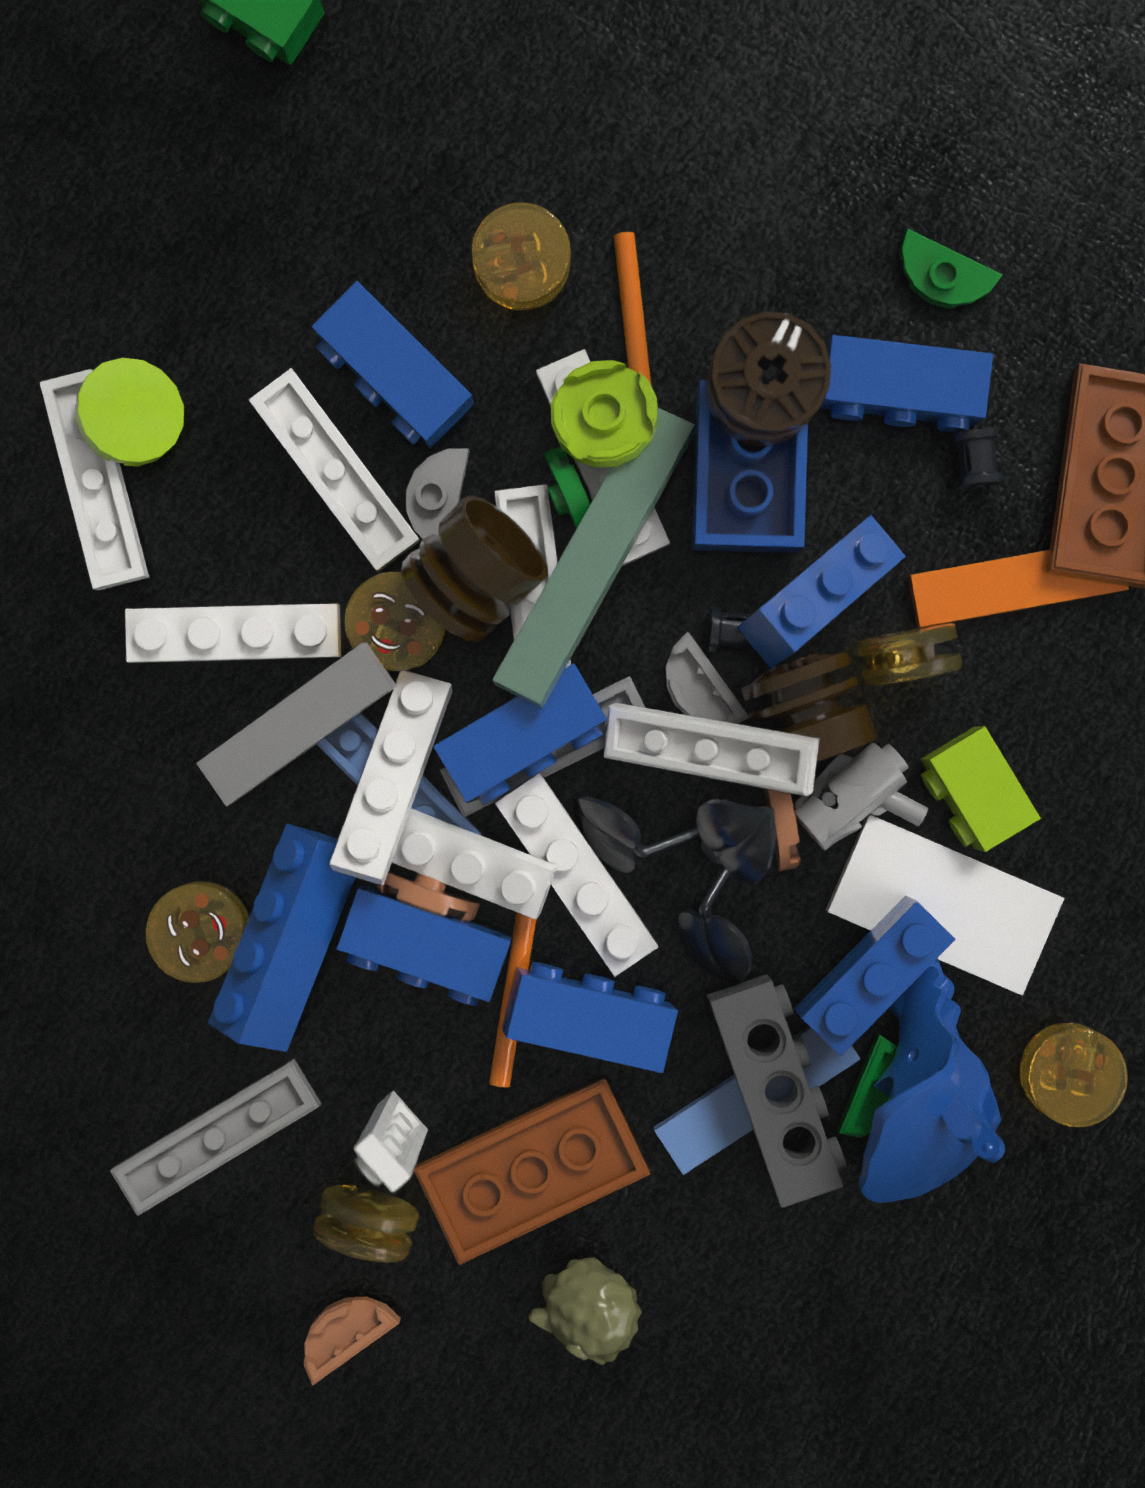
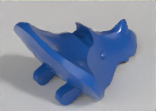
M938 959L888 1008L899 1020V1043L895 1058L874 1085L885 1095L889 1096L887 1103L874 1111L871 1134L865 1149L863 1169L858 1183L863 1195L873 1202H893L923 1195L958 1176L977 1156L987 1162H996L1005 1153L1003 1140L996 1134L1001 1117L991 1088L989 1074L982 1061L959 1037L956 1025L961 1009L956 1002L951 1001L954 994V985L943 974Z

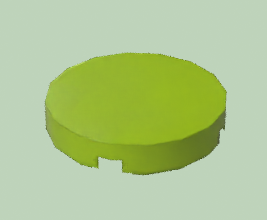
M119 358L102 363L86 376L76 396L74 419L82 439L96 455L108 461L113 460L117 463H125V466L138 467L157 461L175 445L184 425V405L176 385L161 369L144 360Z
M614 360L592 361L572 370L563 380L564 384L559 388L557 394L555 392L551 402L552 428L561 448L577 462L595 468L618 467L637 458L651 444L658 426L657 397L648 379L639 371L636 373L633 369L626 368V364Z

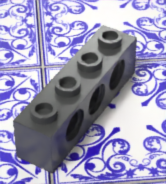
M766 974L708 994L707 998L781 1208L843 1187L838 1170L846 1168L847 1165L836 1136L827 1139L820 1119L829 1117V1113L819 1086L812 1088L808 1086L803 1068L812 1065L802 1036L791 1037L785 1018L794 1015L784 985L781 984L774 987L772 980ZM760 1024H768L774 1027L775 1039L768 1048L757 1050L748 1045L747 1038L752 1028ZM783 1075L792 1079L793 1087L787 1097L781 1100H773L765 1095L766 1085L773 1077ZM794 1127H804L810 1130V1139L807 1145L799 1150H790L783 1146L785 1134Z

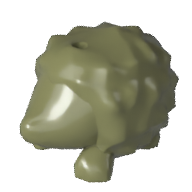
M591 1257L571 1260L565 1270L559 1274L546 1275L542 1281V1293L547 1307L532 1309L528 1316L532 1323L553 1333L573 1355L583 1360L591 1359L604 1365L606 1362H613L620 1351L629 1347L632 1337L638 1331L637 1321L642 1311L636 1303V1290L629 1286L628 1282L620 1274L608 1269L596 1258Z

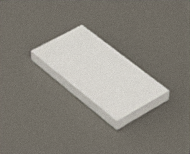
M870 814L866 816L862 824L863 827L858 833L826 911L872 930L906 895L918 901L956 939L937 959L1023 996L1064 898Z

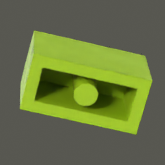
M985 726L969 729L920 759L927 770L921 774L924 784L936 801L943 798L954 814V817L950 818L948 822L956 837L965 847L972 844L974 849L986 852L1041 819Z

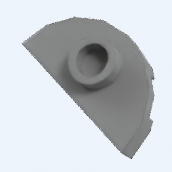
M469 449L443 450L429 456L414 471L406 489V512L414 531L423 540L432 534L439 535V523L460 502Z
M687 632L672 648L666 664V688L674 706L684 715L737 724L749 719L748 714L690 633Z

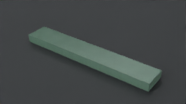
M658 408V426L651 444L637 458L618 467H611L495 674L493 682L496 686L543 709L696 433L695 424Z

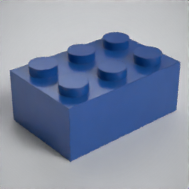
M700 380L696 390L695 404L696 433L694 438L691 550L798 553L804 548L808 424L790 440L771 446L746 445L725 434L711 417L705 398L706 380ZM770 382L761 383L767 386Z

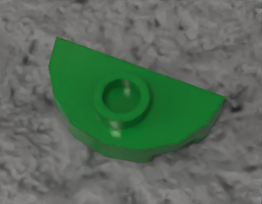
M908 228L904 233L899 252L903 272L910 282L911 290L929 304L948 309L971 304L985 297L1003 275Z
M557 446L543 452V456L555 481V484L547 487L559 517L568 513L576 530L587 512L590 502L574 465L570 464L567 453L561 446Z
M877 1032L836 1129L839 1134L859 1138L870 1134L874 1111L888 1102L889 1096L885 1095L874 1085L895 1058L897 1046Z

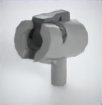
M871 743L854 758L844 754H837L814 779L813 793L808 796L799 795L793 801L797 821L825 851L835 842L862 828L863 826L859 822L869 814L879 816L886 811H890L908 822L919 826L927 814L928 807L897 792L907 783L902 773L909 767L890 744L885 745L881 749L875 743Z

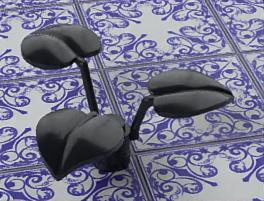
M576 796L573 799V811L578 829L602 864L614 871L622 873L631 872L638 865V856L648 857L700 836L702 838L701 849L705 856L715 864H723V867L699 906V913L685 909L679 914L677 921L679 938L688 955L706 972L729 983L740 984L745 982L752 968V954L748 941L743 933L728 919L719 915H712L711 906L730 874L741 881L749 883L757 882L767 874L772 862L775 846L774 809L747 807L718 799L709 800L697 811V827L651 845H643L639 843L641 833L638 825L621 809L593 797Z

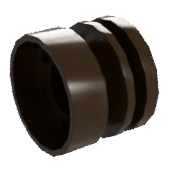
M762 312L743 318L724 334L707 372L705 398L711 417L725 434L746 445L771 446L790 440L809 423L820 408L830 388L832 365L824 341L809 324L787 313ZM773 365L780 370L777 381L773 380L766 386L760 382L759 378L762 370L766 371Z
M470 495L463 498L439 523V535L432 534L426 537L420 543L419 549L411 552L403 561L401 569L407 588L429 616L450 633L471 642H481L495 630V625L509 616L510 604L518 605L524 601L547 578V565L541 552L528 534L501 509L482 498Z
M847 651L839 654L815 653L766 670L765 673L748 686L740 688L744 701L768 694L771 705L749 713L751 721L776 719L779 729L776 730L778 732L818 738L817 761L862 746L878 738L866 705L841 707L837 698L859 684L857 677L832 683L830 678V671L852 664Z

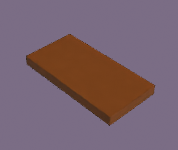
M1081 363L1074 370L1046 573L1145 589V374Z
M605 1076L421 1162L414 1167V1172L459 1265L650 1175V1170Z

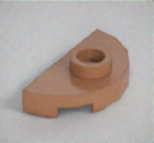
M763 788L767 806L758 808H773L775 811L774 849L778 870L795 869L800 864V857L796 846L799 843V836L791 794Z
M389 871L384 886L375 884L379 892L397 896V900L402 903L443 917L448 914L464 922H470L475 919L480 902L446 891L447 884L417 873L415 879Z
M346 1297L328 1305L312 1322L305 1341L304 1367L312 1385L398 1325L401 1318L387 1304L369 1297Z

